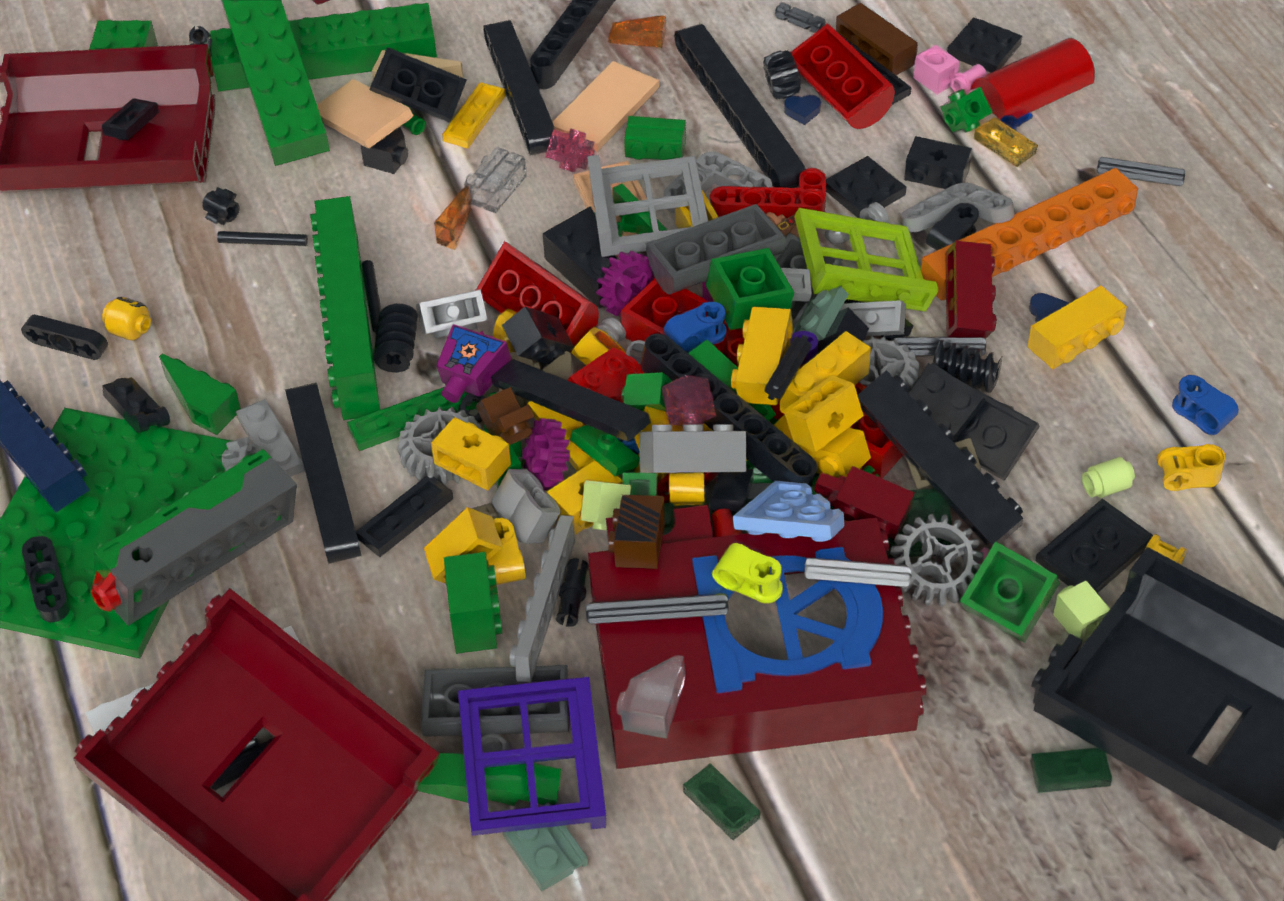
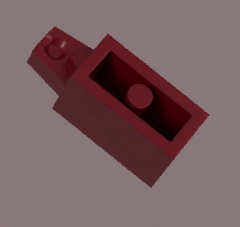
M854 466L851 467L847 477L840 475L839 478L821 472L814 489L815 493L827 498L834 509H839L844 513V521L877 517L880 531L885 530L887 537L893 540L899 534L908 516L915 492Z

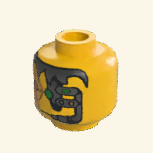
M117 297L113 301L108 302L102 313V320L106 330L112 335L126 340L138 339L149 330L151 325L147 306L128 297Z

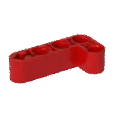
M817 168L805 169L800 173L799 188L721 186L711 191L710 204L718 217L755 204L765 214L772 212L777 217L783 214L786 219L794 215L798 208L825 212L826 175Z

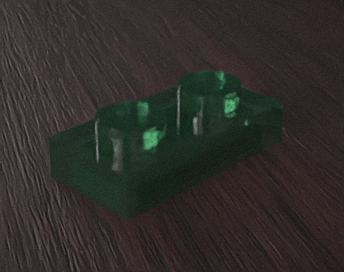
M1099 748L1035 753L1031 755L1030 764L1037 793L1111 786L1112 775L1107 756Z
M711 763L683 784V793L732 840H735L760 819L761 811Z

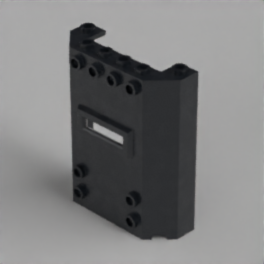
M1147 547L1130 569L1125 591L1065 670L1056 666L1038 689L1034 711L1273 851H1276L1284 844V619ZM1229 705L1242 712V714L1206 765L1192 756Z

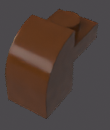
M511 387L482 399L476 405L489 434L501 437L509 445L533 434L528 422L534 417V414L529 404L522 408L520 407Z

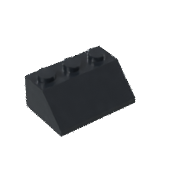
M387 47L369 90L450 123L467 79Z

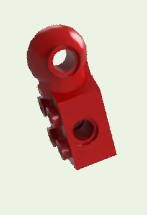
M612 347L571 375L567 381L623 403L622 390L626 386L627 374H642L644 372L636 359Z

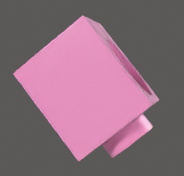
M934 45L916 56L914 79L938 95L951 87V80L958 73L960 61L939 46Z

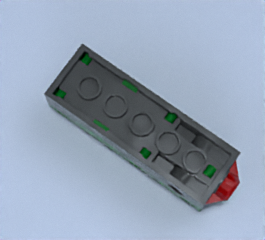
M264 449L253 455H246L237 465L227 471L216 473L210 481L198 488L194 487L188 490L179 500L170 505L161 506L154 515L144 521L133 523L121 535L114 539L103 541L94 550V582L91 594L95 603L104 611L109 612L114 609L129 626L292 523L297 484Z

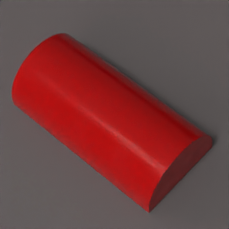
M829 23L790 52L794 57L799 75L851 127L855 129L870 127L878 122L891 107L894 99L893 85Z
M1066 38L974 80L971 90L981 87L993 114L1006 124L1093 84L1095 69L1087 49L1078 40Z
M506 241L503 242L476 290L481 289L483 301L500 313H503L506 309L519 312L522 308L529 307L558 317L574 347L598 323L599 310L594 303Z

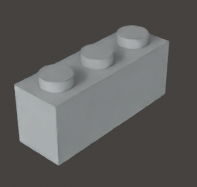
M652 425V432H640V473L746 472V431H733V425H713V431H703V425H683V431H672V425Z

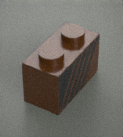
M622 495L620 508H614L613 529L616 530L615 532L610 531L608 538V550L610 553L615 554L616 567L658 569L665 526L664 496Z

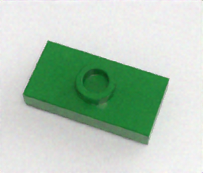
M589 425L572 430L570 440L612 475L618 476L638 467L640 457L615 436Z

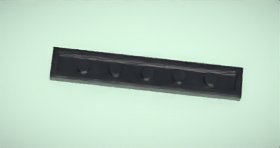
M515 359L509 361L491 376L493 385L505 390L511 387L513 393L517 396L627 442L651 423L648 413Z

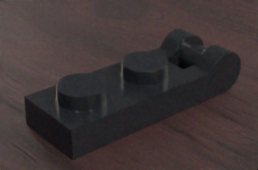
M132 377L119 378L112 383L102 385L103 396L137 433L149 430L150 426L157 425L162 427L170 424V416L166 407H160Z

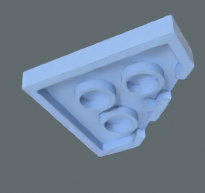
M774 481L733 516L734 529L747 530V533L751 535H761L767 532L777 533L782 538L807 536L811 537L814 541H827L832 539L844 527V513L839 509L831 510L830 502L820 494L813 495L812 488L806 483Z

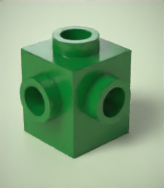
M981 87L966 92L964 89H960L948 96L950 101L940 106L944 120L952 132L961 129L965 133L980 126L979 120L993 113Z

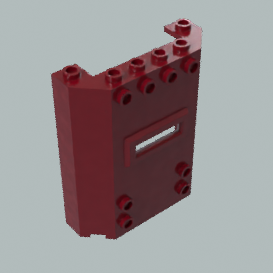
M208 44L4 54L2 66H0V83L5 85L7 98L5 106L1 107L0 193L206 183L216 107L215 94H212L211 77H214ZM132 98L157 102L159 113L129 140H119L115 137L103 135L101 125ZM101 131L97 159L85 161L89 133Z
M229 588L223 596L218 594L209 602L205 608L206 628L199 635L194 633L187 639L181 649L183 653L173 663L170 660L163 665L156 675L158 680L149 690L144 688L134 697L131 702L132 708L123 718L120 716L116 717L108 725L105 732L99 729L94 736L89 734L83 738L74 751L76 755L73 759L76 767L240 901H329L419 791L417 789L418 785L432 772L438 762L440 753ZM265 728L275 738L223 797L210 787L258 732Z

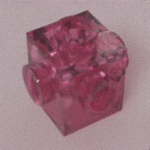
M570 128L569 134L553 129L545 157L560 162L559 168L575 172L576 168L587 169V156H593L595 153L593 148L594 141L585 139L587 133Z
M685 375L662 386L666 414L670 425L704 426V421L716 416L708 378Z

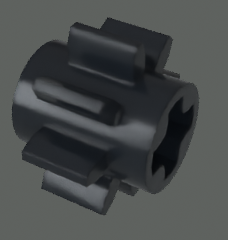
M217 187L216 191L208 192L202 203L203 210L208 212L205 218L215 224L220 223L223 226L226 222H232L237 217L240 209L239 203L234 201L237 194Z

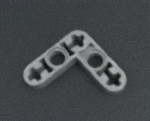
M706 152L696 159L701 189L704 193L713 184L720 187H772V182L767 176L718 152ZM682 174L665 188L664 197L686 194ZM730 175H740L742 178L739 180H732L728 177ZM675 208L667 209L671 212H675Z
M967 182L955 184L906 209L902 213L903 225L908 227L909 232H919L941 221L954 206L960 203L974 205L979 211V218L992 223L1007 222L1014 218L1015 213L1011 198Z

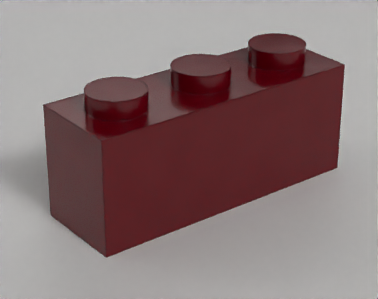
M955 240L945 252L947 337H984L986 339L994 332L997 323L996 314H993L996 287L992 285L995 257L991 256V244Z

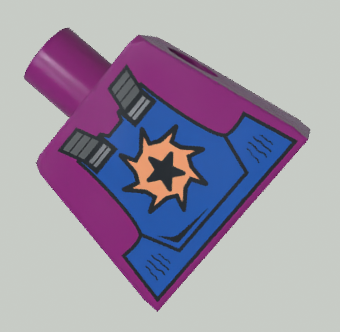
M453 324L437 362L438 373L441 381L445 384L441 392L442 396L450 402L458 403L464 391L476 396L484 395L493 384L491 376L512 360L507 342Z

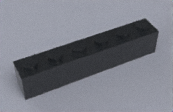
M886 370L858 394L861 409L989 549H991L995 541L1001 544L1022 526L1023 517L1021 514L1023 510L1014 499L1009 497L1006 500L998 491L1000 485L988 472L983 475L975 466L977 460L966 448L960 450L953 443L954 435L943 423L937 425L929 417L932 412L921 399L915 401L907 393L910 389L905 381L898 375L892 377Z

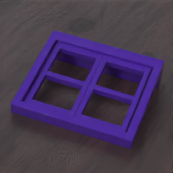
M589 677L458 691L472 836L590 823L591 830L606 828V808ZM568 700L573 743L531 747L527 705ZM520 706L524 748L483 753L479 710ZM575 758L580 802L538 807L533 763ZM526 763L531 808L488 812L484 768Z

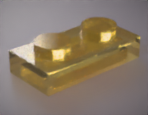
M995 117L981 125L974 132V139L1016 167L1037 153L1038 145Z

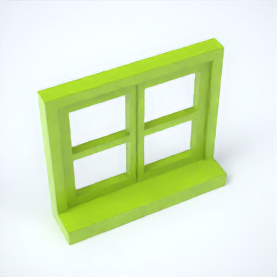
M798 208L794 218L807 269L810 270V281L814 294L818 295L823 290L829 291L841 286L849 294L847 297L849 300L861 302L902 300L906 304V309L926 312L939 290L935 281L923 279L907 226ZM816 228L848 233L853 252L821 247ZM862 236L894 241L899 259L867 254ZM823 256L856 261L858 269L826 264ZM870 264L902 269L904 276L874 272Z

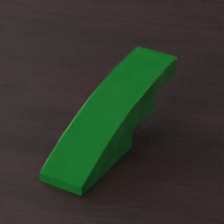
M440 753L438 762L432 772L418 785L417 789L419 792L468 803L464 754ZM526 763L484 768L487 800L515 806L517 800L530 802ZM533 763L538 804L544 805L549 802L550 805H555L558 800L562 769Z

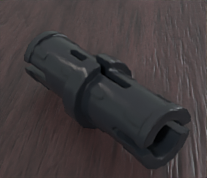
M578 558L568 561L565 582L561 584L559 592L561 601L556 621L563 625L565 616L568 615L567 627L577 625L580 604L584 601L587 592L584 585L589 564L582 560L581 567L577 571Z

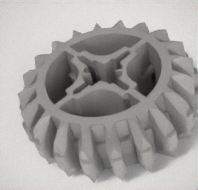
M871 334L868 340L863 341L871 347L869 374L859 383L867 387L887 370L892 377L900 376L911 390L920 376L919 362L916 361L915 353L909 352L907 345L899 346L897 339L890 342L886 340L885 335L882 339H875Z
M439 406L437 411L432 413L426 409L424 416L415 414L413 422H406L405 430L400 431L398 452L401 464L404 468H407L410 477L416 476L419 481L426 476L429 478L434 476L445 486L450 480H454L459 484V476L434 464L431 442L454 417L464 422L473 423L483 431L481 424H477L474 416H467L465 410L456 413L453 407L448 411H443Z
M931 514L927 518V524L918 517L914 521V527L906 524L903 527L904 535H896L894 541L898 546H892L890 554L896 557L893 559L895 565L909 566L911 569L910 584L907 587H901L902 592H907L913 589V601H917L919 596L923 595L926 596L924 601L926 606H930L933 598H937V603L941 607L945 605L947 596L955 604L959 601V594L964 595L981 564L977 562L981 561L984 556L983 552L975 551L980 544L979 539L968 540L972 530L968 528L963 532L960 531V519L956 520L952 526L947 524L949 520L947 515H943L941 521L936 522L935 516ZM936 537L947 540L951 545L939 543ZM921 541L923 556L911 565L909 550L916 542ZM935 555L936 559L940 557L943 560L942 564L936 565L937 561L932 563L930 561L931 556ZM961 556L963 560V573L957 579L952 580L950 564L954 563L956 558ZM920 576H932L937 583L926 581Z

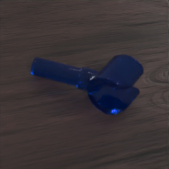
M1028 112L1018 119L1011 115L1002 117L1000 119V131L1008 128V136L1015 137L1017 135V128L1033 118L1032 113Z

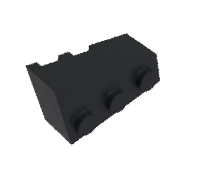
M590 206L543 233L544 257L546 261L600 309L604 307L599 303L603 297L597 295L596 291L602 288V284L597 282V279L604 278L605 273L602 271V267L609 268L611 266L609 259L611 257L617 259L615 255L601 256L596 216Z

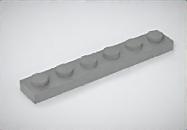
M560 515L556 528H551L549 551H543L541 561L542 572L536 573L534 596H529L527 600V618L520 621L518 629L519 642L518 645L513 644L511 648L510 665L515 666L517 682L531 683L565 576L567 563L570 560L575 544L573 516Z

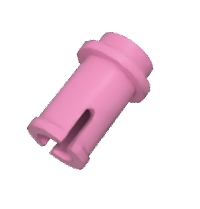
M977 64L963 73H956L951 80L953 91L956 92L960 89H964L965 92L969 91L974 80L987 75L986 70L982 65Z

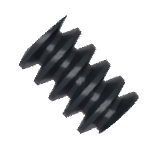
M391 304L383 308L379 313L373 359L376 365L384 371L393 373L403 372L409 369L410 361L413 359L418 313L409 305Z
M941 339L937 345L933 363L953 377H959L960 381L966 384L972 379V387L977 390L984 383L985 391L991 393L999 378L1003 356L998 363L994 362L993 352H990L986 359H982L981 349H977L973 356H969V346L966 345L961 353H957V346L954 342L948 350H945L944 340Z

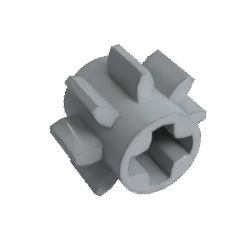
M249 437L227 442L228 449L222 454V464L227 471L237 465L246 455H253L261 449L256 444H250Z

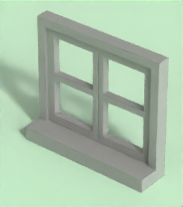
M599 155L587 156L602 257L619 255V252L629 253L630 250L634 252L647 251V243L688 229L680 228L659 231L655 210L689 206L693 227L708 221L695 156L602 169ZM683 175L686 194L653 199L649 178ZM644 179L647 200L613 203L611 184ZM649 211L653 232L619 237L616 216Z

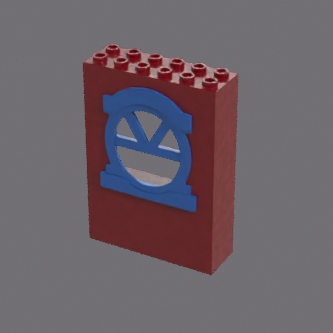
M877 517L844 521V527L832 539L827 541H814L811 537L807 536L782 538L777 533L766 532L761 535L746 533L664 543L661 545L658 569L616 567L615 554L610 553L609 550L588 553L592 602L723 593L727 595L729 601L735 591L727 590L720 586L714 580L712 571L732 543L742 544L755 552L776 559L782 569L779 580L782 583L783 592L776 601L788 660L766 658L750 652L741 646L729 632L725 615L595 624L617 769L917 730L918 717L924 714L921 696H926L927 689L924 675L918 674L916 669L919 663L917 647L915 644H910L908 638L911 635L910 620L908 615H902L900 608L903 607L901 587L819 580L790 600L785 575L805 573L807 558L895 565L893 558H887L886 551L889 548L888 537L885 530L880 531ZM835 589L845 603L847 620L845 627L840 629L796 614ZM797 629L832 639L834 643L825 650L804 658L801 652Z

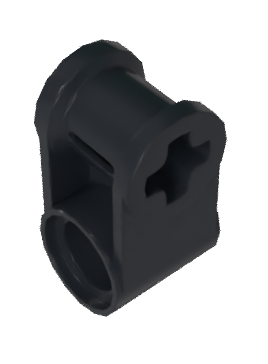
M960 203L954 206L941 221L931 228L926 244L935 250H939L954 243L955 240L959 241L976 233L974 224L979 217L978 209L969 203Z

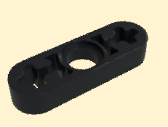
M31 315L21 328L24 337L36 345L92 360H98L108 347L106 338L95 330L40 315Z
M45 536L30 538L24 543L22 554L35 606L44 621H60L68 615L70 603L52 541ZM42 551L45 561L39 563L36 552ZM51 573L55 575L54 579L49 583H37L39 577L44 574ZM50 595H54L56 600V606L50 608L47 597Z

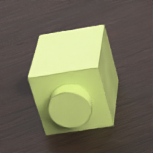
M585 480L581 521L593 522V529L606 530V518L613 517L614 508H620L622 495H630L631 485Z
M1084 581L1076 586H1067L1059 592L1053 615L1069 634L1082 639V642H1084L1094 632L1110 608L1090 584Z

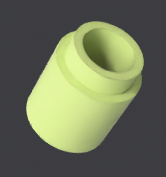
M1122 457L1093 465L1082 474V483L1087 494L1090 497L1097 496L1099 498L1131 488L1135 479L1133 466Z

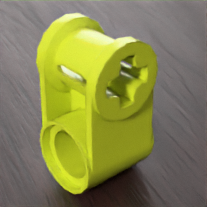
M732 543L712 571L714 580L720 586L753 598L760 603H773L781 597L783 592L782 583L779 580L782 574L780 563L772 557L755 552L739 543Z

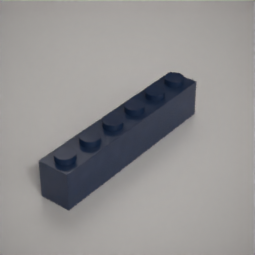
M0 380V446L56 513L89 491L83 480L87 473L76 459L70 462L73 457L63 443L58 444V439L48 426L44 428L45 425L35 411L31 412L32 410L25 399L18 395L12 384L8 380L4 383Z

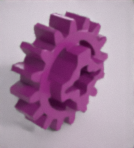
M631 250L629 254L619 252V260L611 257L609 259L611 266L609 268L602 267V271L605 273L604 278L597 279V282L602 284V288L596 291L597 295L603 297L599 302L600 305L606 307L607 312L621 317V309L655 278L648 257Z
M540 418V421L535 420L534 428H531L533 434H530L529 439H525L527 446L523 448L522 459L526 460L523 468L528 469L539 480L543 490H550L558 485V482H562L564 480L562 472L568 469L565 463L569 462L570 450L566 449L569 440L564 439L566 429H562V422L556 421V419Z

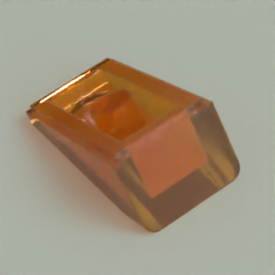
M658 15L613 22L608 43L662 48L666 34V16Z
M463 187L435 220L437 244L452 250L457 248L472 209L470 187Z

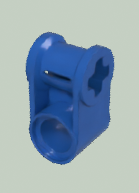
M706 302L688 312L676 315L665 324L664 334L687 353L704 340H708L712 344L720 343L725 339L727 333L726 327L723 324L725 319L724 306L717 302Z
M1187 375L1180 380L1178 385L1180 392L1173 399L1172 407L1178 415L1198 426L1203 432L1209 435H1216L1238 415L1239 408L1235 400L1208 384L1203 378L1196 375Z

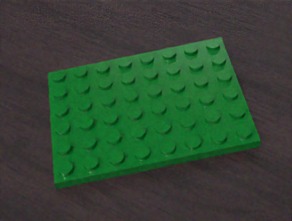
M64 408L51 431L58 439V444L63 443L73 457L70 462L76 459L87 473L83 480L89 491L55 513L26 477L23 478L0 518V628L140 659L169 600L129 626L114 609L109 612L102 610L95 603L91 594L94 582V550L103 541L114 539L124 533L133 523L142 522L154 515L161 506L170 505L182 498L188 490L194 487L198 488L207 483L216 473L226 471L222 464V454L228 449L226 443L231 440L155 425L150 426L147 431L137 433L125 419ZM36 536H45L52 541L70 603L68 615L57 622H46L40 617L35 606L22 554L24 543ZM42 551L36 552L38 562L45 561ZM51 573L44 574L39 577L37 583H49L54 579L55 575ZM54 595L47 596L50 608L56 606Z

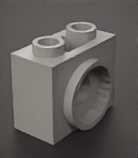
M481 289L416 304L422 335L434 332L435 338L448 336L453 324L474 330L478 329L477 322L487 320Z

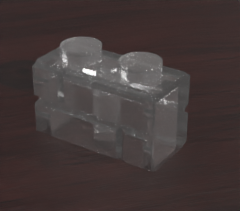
M496 147L489 156H484L474 174L470 173L465 179L464 188L469 204L479 208L483 207L485 210L493 213L498 212L526 178L525 158L513 152L510 154L508 150Z

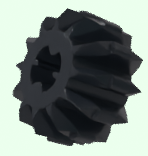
M785 50L773 52L771 55L764 57L763 68L773 97L776 100L786 99L799 93L801 81L792 54Z

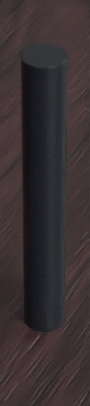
M218 231L217 241L218 243L307 246L308 237L307 234Z
M365 260L362 262L372 331L377 333L381 304L374 263L371 260Z

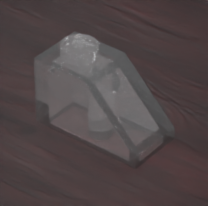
M675 655L630 679L626 693H620L617 703V714L622 717L623 730L667 739L686 677L683 656Z

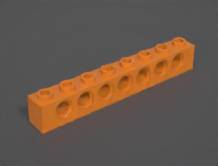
M1113 168L1015 214L1014 218L1007 222L995 223L959 241L991 244V256L995 257L993 277L1002 272H1007L1012 267L1025 261H1030L1050 249H1056L1071 239L1081 237L1092 229L1104 226L1111 220L1129 214L1134 210L1139 188L1117 168ZM952 244L922 257L921 272L923 279L937 283L939 291L936 296L941 301L946 299L945 252Z

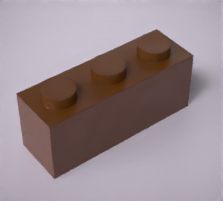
M861 2L836 16V31L896 76L915 65L918 42Z

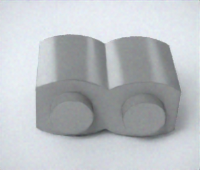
M509 469L492 499V504L498 516L509 520L513 524L517 540L525 544L543 543L560 514L558 504L549 494L543 491L539 480L527 469Z

